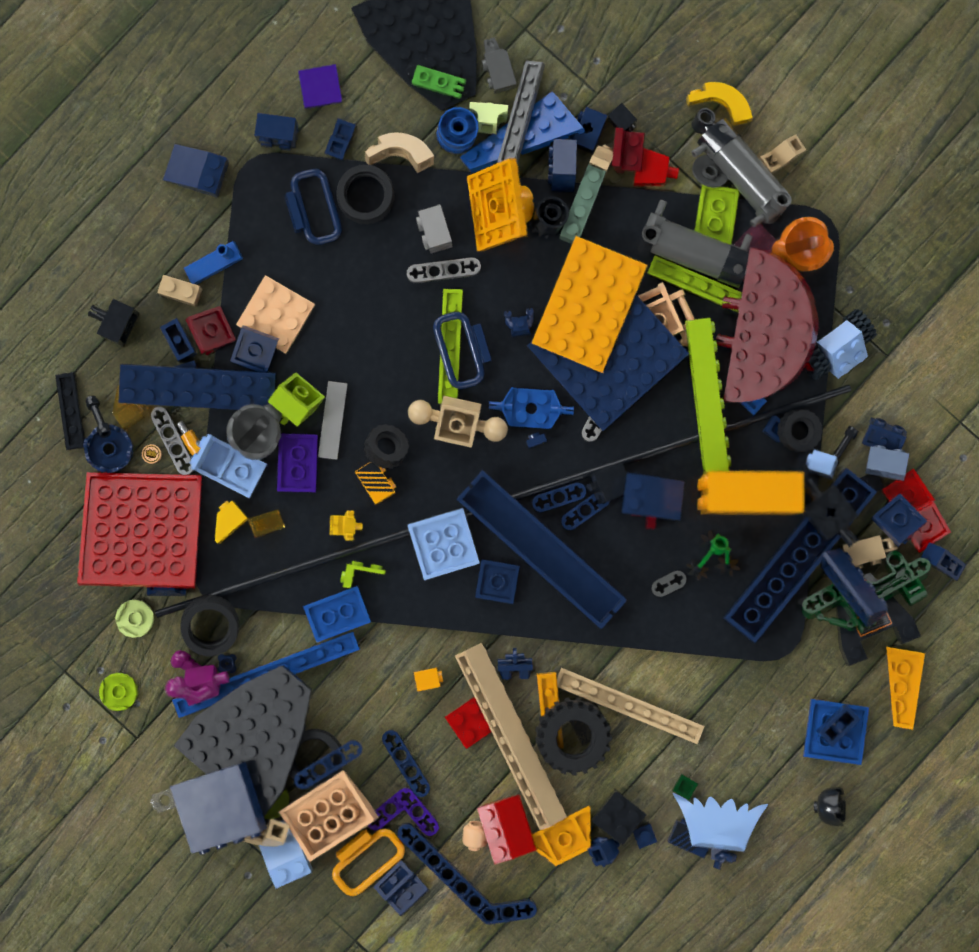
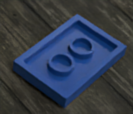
M358 586L303 606L316 643L371 622Z

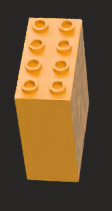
M707 472L698 479L697 488L698 491H701V498L697 501V509L701 510V514L795 515L803 512L802 472Z

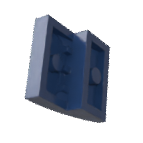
M402 860L373 886L400 916H403L430 890Z

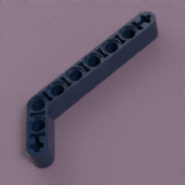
M403 823L399 827L398 837L484 923L490 925L530 919L535 916L537 908L535 902L531 899L492 904L414 825ZM403 828L406 829V830H407L408 828H410V829H411L410 835H411L413 838H414L415 834L418 836L417 838L414 839V841L412 842V844L409 842V841H411V839H412L409 835H406V836H403V835H402L403 832H404V831L402 830ZM423 841L426 844V848L423 851H418L415 848L416 842ZM437 855L440 861L438 864H431L429 857ZM449 868L453 871L454 875L451 878H446L443 876V870ZM464 882L467 885V890L464 892L458 891L456 888L457 884ZM473 896H478L481 899V903L475 906L471 904L470 899ZM526 904L533 907V909H530V913H526V910H520V915H517L516 905H519V909H524ZM506 907H511L514 909V913L512 916H506L503 910ZM487 910H492V911H494V913H495L494 918H492V919H487V918H485V916H484L485 911H487Z

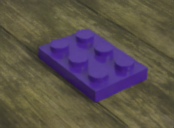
M281 434L278 450V492L316 493L318 435Z

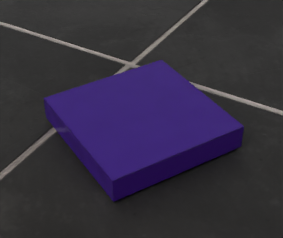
M336 64L298 71L305 109L342 103Z

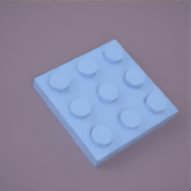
M463 508L407 524L424 580L480 564Z

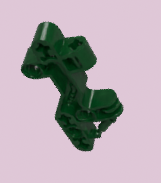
M892 551L887 555L885 561V568L889 575L876 582L866 581L874 586L875 594L879 598H883L884 601L901 593L907 604L912 606L928 597L921 581L928 577L931 564L925 558H918L908 564L900 552ZM894 559L897 560L899 564L892 565L889 561ZM834 584L809 596L803 602L802 613L805 618H817L818 621H828L831 625L846 628L849 631L857 629L861 634L865 628L867 630L870 629V626L866 627L861 619L857 618L858 615ZM830 596L833 600L826 602L823 600V597ZM841 605L850 617V620L846 621L835 617L828 618L824 617L823 614Z

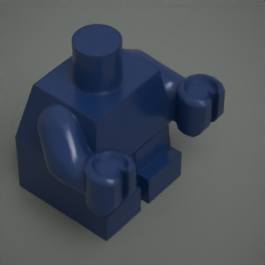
M532 308L526 310L528 316H520V318L511 317V311L504 312L505 323L511 329L512 337L531 335L530 327L534 322V310Z
M595 837L591 839L593 846L587 849L590 856L593 857L592 861L595 867L599 865L605 867L612 864L620 853L618 850L620 844L618 841L607 837Z
M711 848V859L715 860L713 868L721 869L722 863L726 861L730 863L736 862L737 854L730 853V850Z

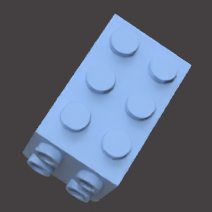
M210 434L207 437L204 436L199 444V447H201L198 454L195 453L190 461L191 469L250 498L267 464L260 460L245 458L229 444Z

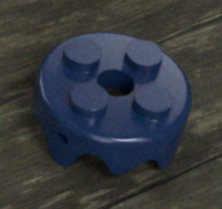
M110 424V436L101 438L96 427L83 443L87 462L96 470L104 473H114L122 470L128 465L133 456V443L130 436L123 429ZM107 444L114 446V452L110 455H107L104 451Z

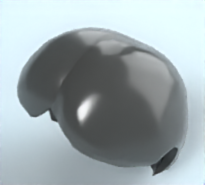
M249 404L241 407L232 415L227 424L226 434L230 446L247 459L260 460L266 458L275 450L281 436L279 422L282 413L271 404L264 406Z

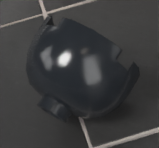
M827 788L820 793L818 801L814 802V812L818 813L823 823L830 826L844 825L842 822H845L846 802L841 799V795H844L843 788Z

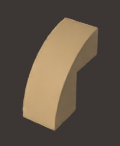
M794 135L784 140L772 151L759 157V159L773 174L805 152L806 149L797 135Z
M271 819L267 824L268 829L262 831L261 836L252 839L250 836L244 837L245 841L243 842L261 846L283 845L290 825Z

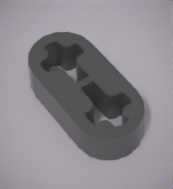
M674 571L653 582L651 586L652 593L658 597L665 596L683 587L686 583V576L681 571ZM675 574L683 578L680 580V585L678 583L670 584L669 582L674 579ZM657 583H660V585H663L665 583L668 584V586L663 589L664 593L661 594L660 591H655V588H657Z

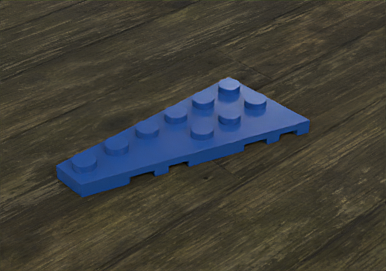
M553 91L534 104L521 151L522 155L548 146L554 139L565 140L569 138V135L585 132L581 124ZM508 123L497 130L496 134L490 135L460 157L471 173L493 166L495 162H498Z

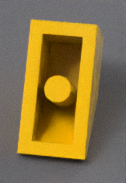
M226 501L219 507L220 511L217 513L215 541L218 544L223 542L249 519L234 501L230 503Z

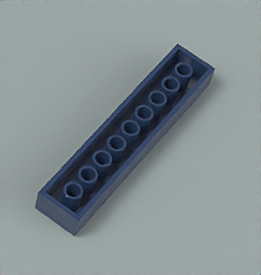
M844 468L829 486L835 485L858 515L877 493L848 468ZM827 509L828 512H827L826 516H827V517H828V516H832V517H833V515H832L833 510H832V509H830V510ZM805 516L723 619L751 642L756 643L822 561V554L830 551L841 536L835 534L830 539L824 541Z

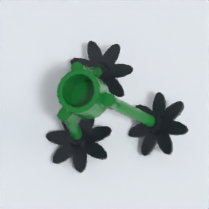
M711 530L708 531V537L700 535L704 542L699 544V547H706V556L698 564L694 559H691V564L685 565L690 569L689 576L695 574L697 581L700 580V577L707 579L708 577L704 572H708L709 569L703 567V565L712 554L721 555L725 553V560L719 557L718 561L721 564L715 565L716 569H721L720 576L727 572L732 577L733 571L740 570L739 567L735 566L739 560L731 561V548L728 547V540L720 536V534L713 537Z

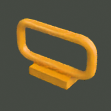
M365 828L336 852L340 862L333 868L332 878L346 895L357 896L404 857L405 846L398 836L389 829H380L371 835L367 828ZM383 836L388 837L397 848L396 855L359 886L353 889L348 887L340 877L341 870Z

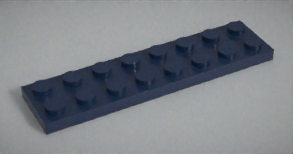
M120 364L119 403L239 410L241 407L249 404L264 406L270 404L268 400L275 392L276 373Z

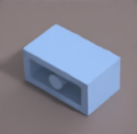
M814 450L813 454L808 455L806 461L808 470L812 474L833 479L838 464L837 457Z

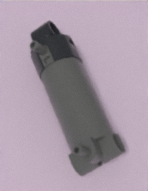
M700 109L692 120L691 125L696 133L703 135L697 142L699 147L692 151V156L697 157L705 152L756 211L757 217L750 221L751 226L756 227L761 222L776 223L792 201L790 194L745 143L741 135L726 118L716 123L715 114L711 109Z
M660 200L655 213H650L642 231L643 239L653 244L650 253L739 288L742 281L745 280L750 253L748 248L753 236L746 234L741 248L732 244L729 245L666 220L662 214L667 202ZM647 229H654L656 235L652 238L647 237L645 234Z

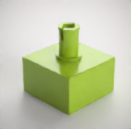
M294 373L278 386L268 402L282 413L281 418L283 419L280 422L281 424L285 425L290 420L298 426L315 412L325 396L298 373Z

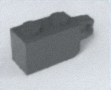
M495 37L484 40L485 54L482 65L484 72L488 71L490 78H487L489 89H493L494 94L515 89L517 83L508 52L499 48Z

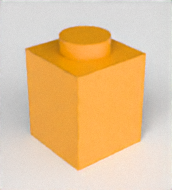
M437 667L414 672L417 691L441 687L440 683L444 682L442 671H438Z

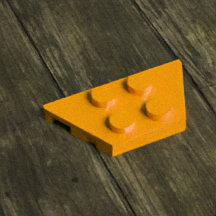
M588 805L568 815L565 819L551 827L532 833L537 848L536 852L557 866L587 851L591 847L590 806Z

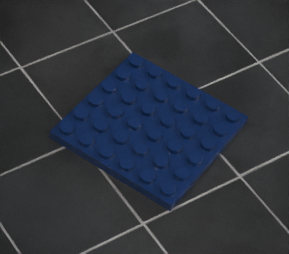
M637 294L634 297L603 373L534 345L532 341L527 345L602 431H605L689 355V352Z

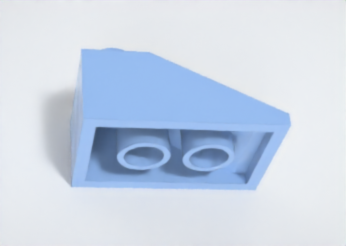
M288 829L283 845H259L275 888L312 873L313 868L290 829Z

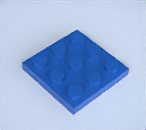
M811 699L803 757L861 765L869 707L845 704L861 720L834 746H830L816 730L843 703Z

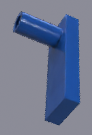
M232 241L226 245H218L214 252L186 266L184 270L190 282L196 285L237 263L243 257L236 243Z

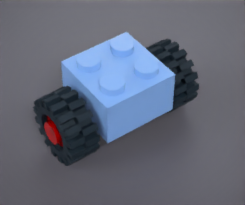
M853 310L842 319L843 323L817 342L819 348L817 349L815 345L812 356L804 367L805 372H808V375L812 376L814 380L820 379L829 371L839 379L868 357L865 344L874 339L877 334L874 325L870 323L871 320L867 319V315H863L861 310Z

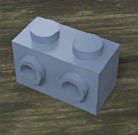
M871 446L865 473L903 481L909 454L901 449L887 450L884 446Z

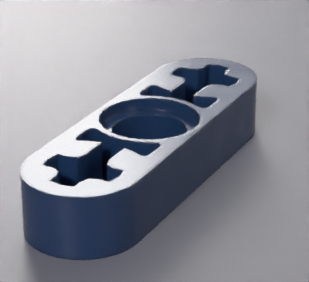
M581 483L561 487L537 495L532 501V506L537 512H545L579 501L585 497L586 488ZM575 486H578L579 489L582 488L583 492L580 493V497L574 494L570 496L572 500L568 501L565 489H569V492L575 490ZM562 492L565 500L562 503L555 502L553 498L555 493ZM546 495H551L550 499L554 506L550 507V503H546L543 509L540 506L536 507L535 503L538 502L539 498L544 501L548 499Z
M594 494L562 517L561 524L563 528L574 530L605 508L610 501L605 504H597L596 507L598 509L595 511L594 506L589 500L592 499L594 503L597 499ZM581 506H590V515H582L580 513ZM576 510L578 516L583 520L579 522L577 518L573 522L574 526H566V517H574L575 514L573 512Z

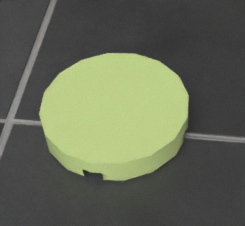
M137 599L123 603L115 616L119 631L125 636L132 638L146 635L152 629L155 620L151 607L146 602Z

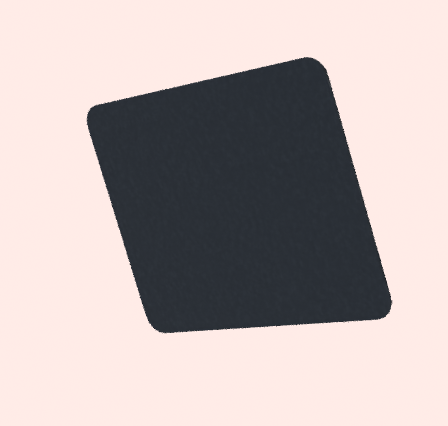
M285 153L260 154L248 160L239 170L233 187L227 244L234 241L243 259L224 270L221 309L236 341L220 347L216 351L214 369L255 371L233 363L230 360L241 330L236 324L265 275L314 303L315 307L287 354L275 349L268 372L276 373L275 391L279 385L294 373H298L325 396L315 412L300 425L296 426L290 420L285 425L279 422L281 434L318 435V453L328 381L348 384L338 460L319 458L317 453L316 493L277 491L279 443L269 456L260 459L267 466L250 498L202 474L195 583L200 593L205 595L407 529V524L460 508L465 510L467 508L457 498L467 487H473L471 482L482 470L511 495L698 434L689 355L605 431H601L595 441L588 442L582 437V429L589 415L527 346L535 336L572 246L571 243L559 239L563 227L555 236L551 235L546 239L545 235H542L539 238L537 231L532 232L533 226H529V221L526 223V236L485 251H477L467 176L474 173L426 168L417 173L413 166L375 163L372 166L378 167L390 178L395 194L393 206L382 220L373 224H360L344 215L339 207L336 192L338 183L346 171L358 165H368L367 162ZM309 169H319L326 174L342 226L341 235L337 240L321 245L310 243L304 231L295 233L285 201V194L292 192V177L301 171ZM316 176L301 179L298 187L312 234L315 237L332 234L334 232V225L320 179ZM372 177L355 179L347 190L349 205L361 213L375 211L384 200L382 184ZM519 177L520 186H526L532 192L534 209L543 198L554 196L563 200L570 212L581 184L575 183L574 192L551 191L552 184H548V180ZM601 185L580 238L648 265L636 292L637 296L658 287V284L662 282L668 294L671 295L682 289L647 274L654 256L658 255L650 253L653 244L643 239L642 231L650 213H655L660 200L667 202L662 214L666 220L695 230L700 195ZM738 199L732 245L741 248L745 235H752L753 239L748 248L749 252L750 248H759L772 252L773 244L780 239L784 229L796 219L814 217L825 223L828 229V237L834 244L831 258L819 269L812 271L797 270L807 282L815 300L816 312L818 313V335L816 341L818 349L817 342L829 334L833 327L840 251L839 233L833 221L819 209L805 205L790 204L776 223L761 222L756 227H753L750 221L757 217L755 209L747 200ZM441 205L452 240V248L430 254L429 249L425 250L422 236L425 234L424 231H419L416 217H419L418 211ZM650 228L646 230L645 234L647 237L652 238L656 235V231ZM463 258H476L481 264V270L475 276L413 283L407 277L408 268L416 264ZM665 259V260H667V261H669V262H672V263H674V264H676V265H679V266H681V267H684V268H686V269H688V270H691V271H693V272H695V273H698V274H700V275H702V276H705V277H707V278H709V279H712V280H714V281H716V282H719V283H721V284H723V285H726V286H728V287H730V288H733V289H735V290H737V291L743 292V286H744V281H745V280L742 281V283H741V285H740L739 288H735V287H733V286H730V285H728V284H725V283H723V282H720V281H718L717 279H715V278H713V277H710V276H708V275H705V274H703V273H700V272H698V271H695V270H693V269H690V268H688V267H685V266H683V265H680V264H678V263H675V262H673V261H670V260H668V259ZM464 262L460 263L462 273H465L464 269L469 268L473 272L478 267V265H474V262H470V265L465 267ZM451 264L448 267L450 274H456L459 271V267L456 264ZM436 266L429 269V274L433 277L438 276L440 273V269ZM426 267L422 268L423 272H417V269H413V273H410V276L417 279L418 275L424 274V278H428ZM443 289L463 290L462 313L468 317L471 326L481 324L491 361L483 363L485 375L481 383L466 389H458V399L481 404L478 420L487 421L492 417L503 419L508 426V432L501 441H490L485 437L484 432L475 431L472 448L436 440L434 437L438 422L429 420L425 424L418 425L413 423L408 416L409 406L417 400L428 402L434 410L440 411L442 404H438L440 351L434 335L433 325L435 320L442 316ZM684 290L686 294L684 297L694 318H710L711 321H714L715 333H712L713 341H723L716 339L718 334L730 337L735 336L739 313L728 308H722L719 304ZM659 294L644 301V303L648 305L663 298V296ZM675 299L672 303L684 325L685 321H687L678 300ZM532 308L534 310V322L530 327L531 335L512 337L511 329L505 323L504 312L511 311V317L520 318V316H528L526 310ZM462 321L459 361L460 382L477 376V369ZM680 334L674 336L677 340L682 339ZM717 346L715 360L719 361L720 371H717V377L721 379L722 390L719 393L720 398L724 399L732 348ZM803 369L801 374L786 388L765 397L764 399L767 402L755 415L826 392L828 373L820 379L814 380ZM511 387L554 390L560 405L574 407L573 415H559L551 429L515 427L508 425L502 411L489 409V401H503ZM826 400L799 408L815 413L822 424L821 428L823 430ZM724 401L722 417L726 418L727 424L753 416L739 402ZM530 403L526 406V411L529 414H534L537 411V407L535 404ZM209 408L207 435L210 434L229 444L226 434L227 424L232 415L238 410ZM784 414L778 415L777 417L781 419L784 417ZM771 418L724 433L729 440V448H726L727 456L730 455L731 458L729 472H802L803 483L811 478L818 487L819 476L810 473L806 461L808 455L813 454L814 450L821 452L822 434L821 440H819L817 446L813 447L814 449L807 450L806 452H794L784 447L782 442H775L762 432ZM590 420L589 424L593 425L590 430H585L587 433L586 437L588 438L591 436L595 437V427L600 429L598 425ZM797 421L792 426L793 437L797 440L806 438L808 427L804 422ZM387 424L399 428L405 434V437L408 439L409 449L407 450V455L397 467L392 469L386 468L384 472L387 479L391 477L396 485V488H394L396 493L376 505L355 471L370 462L369 458L366 457V452H364V443L372 429L379 425ZM537 432L540 435H545L547 442L528 449L526 440H529L528 436ZM381 439L378 441V449L387 455L395 452V445L390 440ZM700 441L624 466L628 474L684 481L680 521L656 518V525L653 530L645 529L646 516L637 517L622 514L624 495L610 500L605 508L574 530H566L561 524L562 517L594 494L593 491L588 492L587 488L585 497L579 501L545 512L534 510L532 501L537 495L574 483H581L585 486L593 482L591 477L517 500L519 504L627 600L616 613L612 610L609 612L613 617L602 629L475 515L466 517L480 564L424 580L410 535L223 596L222 598L229 601L234 608L306 615L303 606L351 589L343 587L344 583L340 581L342 571L346 572L347 564L351 565L352 561L363 563V567L371 568V564L382 566V570L386 571L384 575L355 569L352 588L358 586L371 622L762 662L773 661L790 654L801 641L805 627V616L802 613V606L808 595L809 577L756 643L751 642L724 620L723 617L805 515L803 512L795 515L701 514V510L697 509V501L701 498V491H698L697 483L704 473ZM575 486V490L569 492V489H565L568 501L572 500L571 495L576 494L577 497H580V493L583 492L582 488L579 489L578 486ZM803 488L804 508L811 502V497ZM562 492L554 494L555 502L562 503L565 500ZM546 495L548 499L544 501L539 498L538 502L535 503L536 507L540 506L543 509L546 503H550V507L554 506L550 499L551 495ZM590 499L589 502L594 506V509L596 511L598 509V507H596L598 502L596 500L593 503L592 499ZM226 501L229 503L234 501L249 519L223 542L218 544L215 541L217 513L220 511L219 507ZM581 506L580 513L584 516L590 515V506ZM347 510L354 511L356 523L363 524L362 530H355L353 541H346L344 535H329L330 516H345ZM576 510L573 512L575 514L574 517H566V526H574L573 522L577 518L579 522L583 520L578 516ZM711 530L713 537L720 534V536L728 540V547L731 548V561L738 559L739 562L735 566L739 567L740 570L733 571L732 577L727 572L720 576L721 569H716L715 565L721 564L718 561L719 557L725 560V553L721 555L712 554L703 565V567L709 569L708 572H704L708 578L700 577V580L697 581L695 574L692 576L688 575L690 569L685 565L691 564V559H694L698 564L706 556V547H699V544L704 542L700 535L708 537V531ZM481 560L520 566L513 604L475 598ZM674 571H681L685 574L686 583L683 587L662 597L652 593L651 586L656 580ZM675 574L674 579L669 582L670 584L678 583L680 585V580L683 578ZM657 583V588H655V591H660L661 594L664 593L663 589L667 587L668 584L665 583L663 585H660V583Z

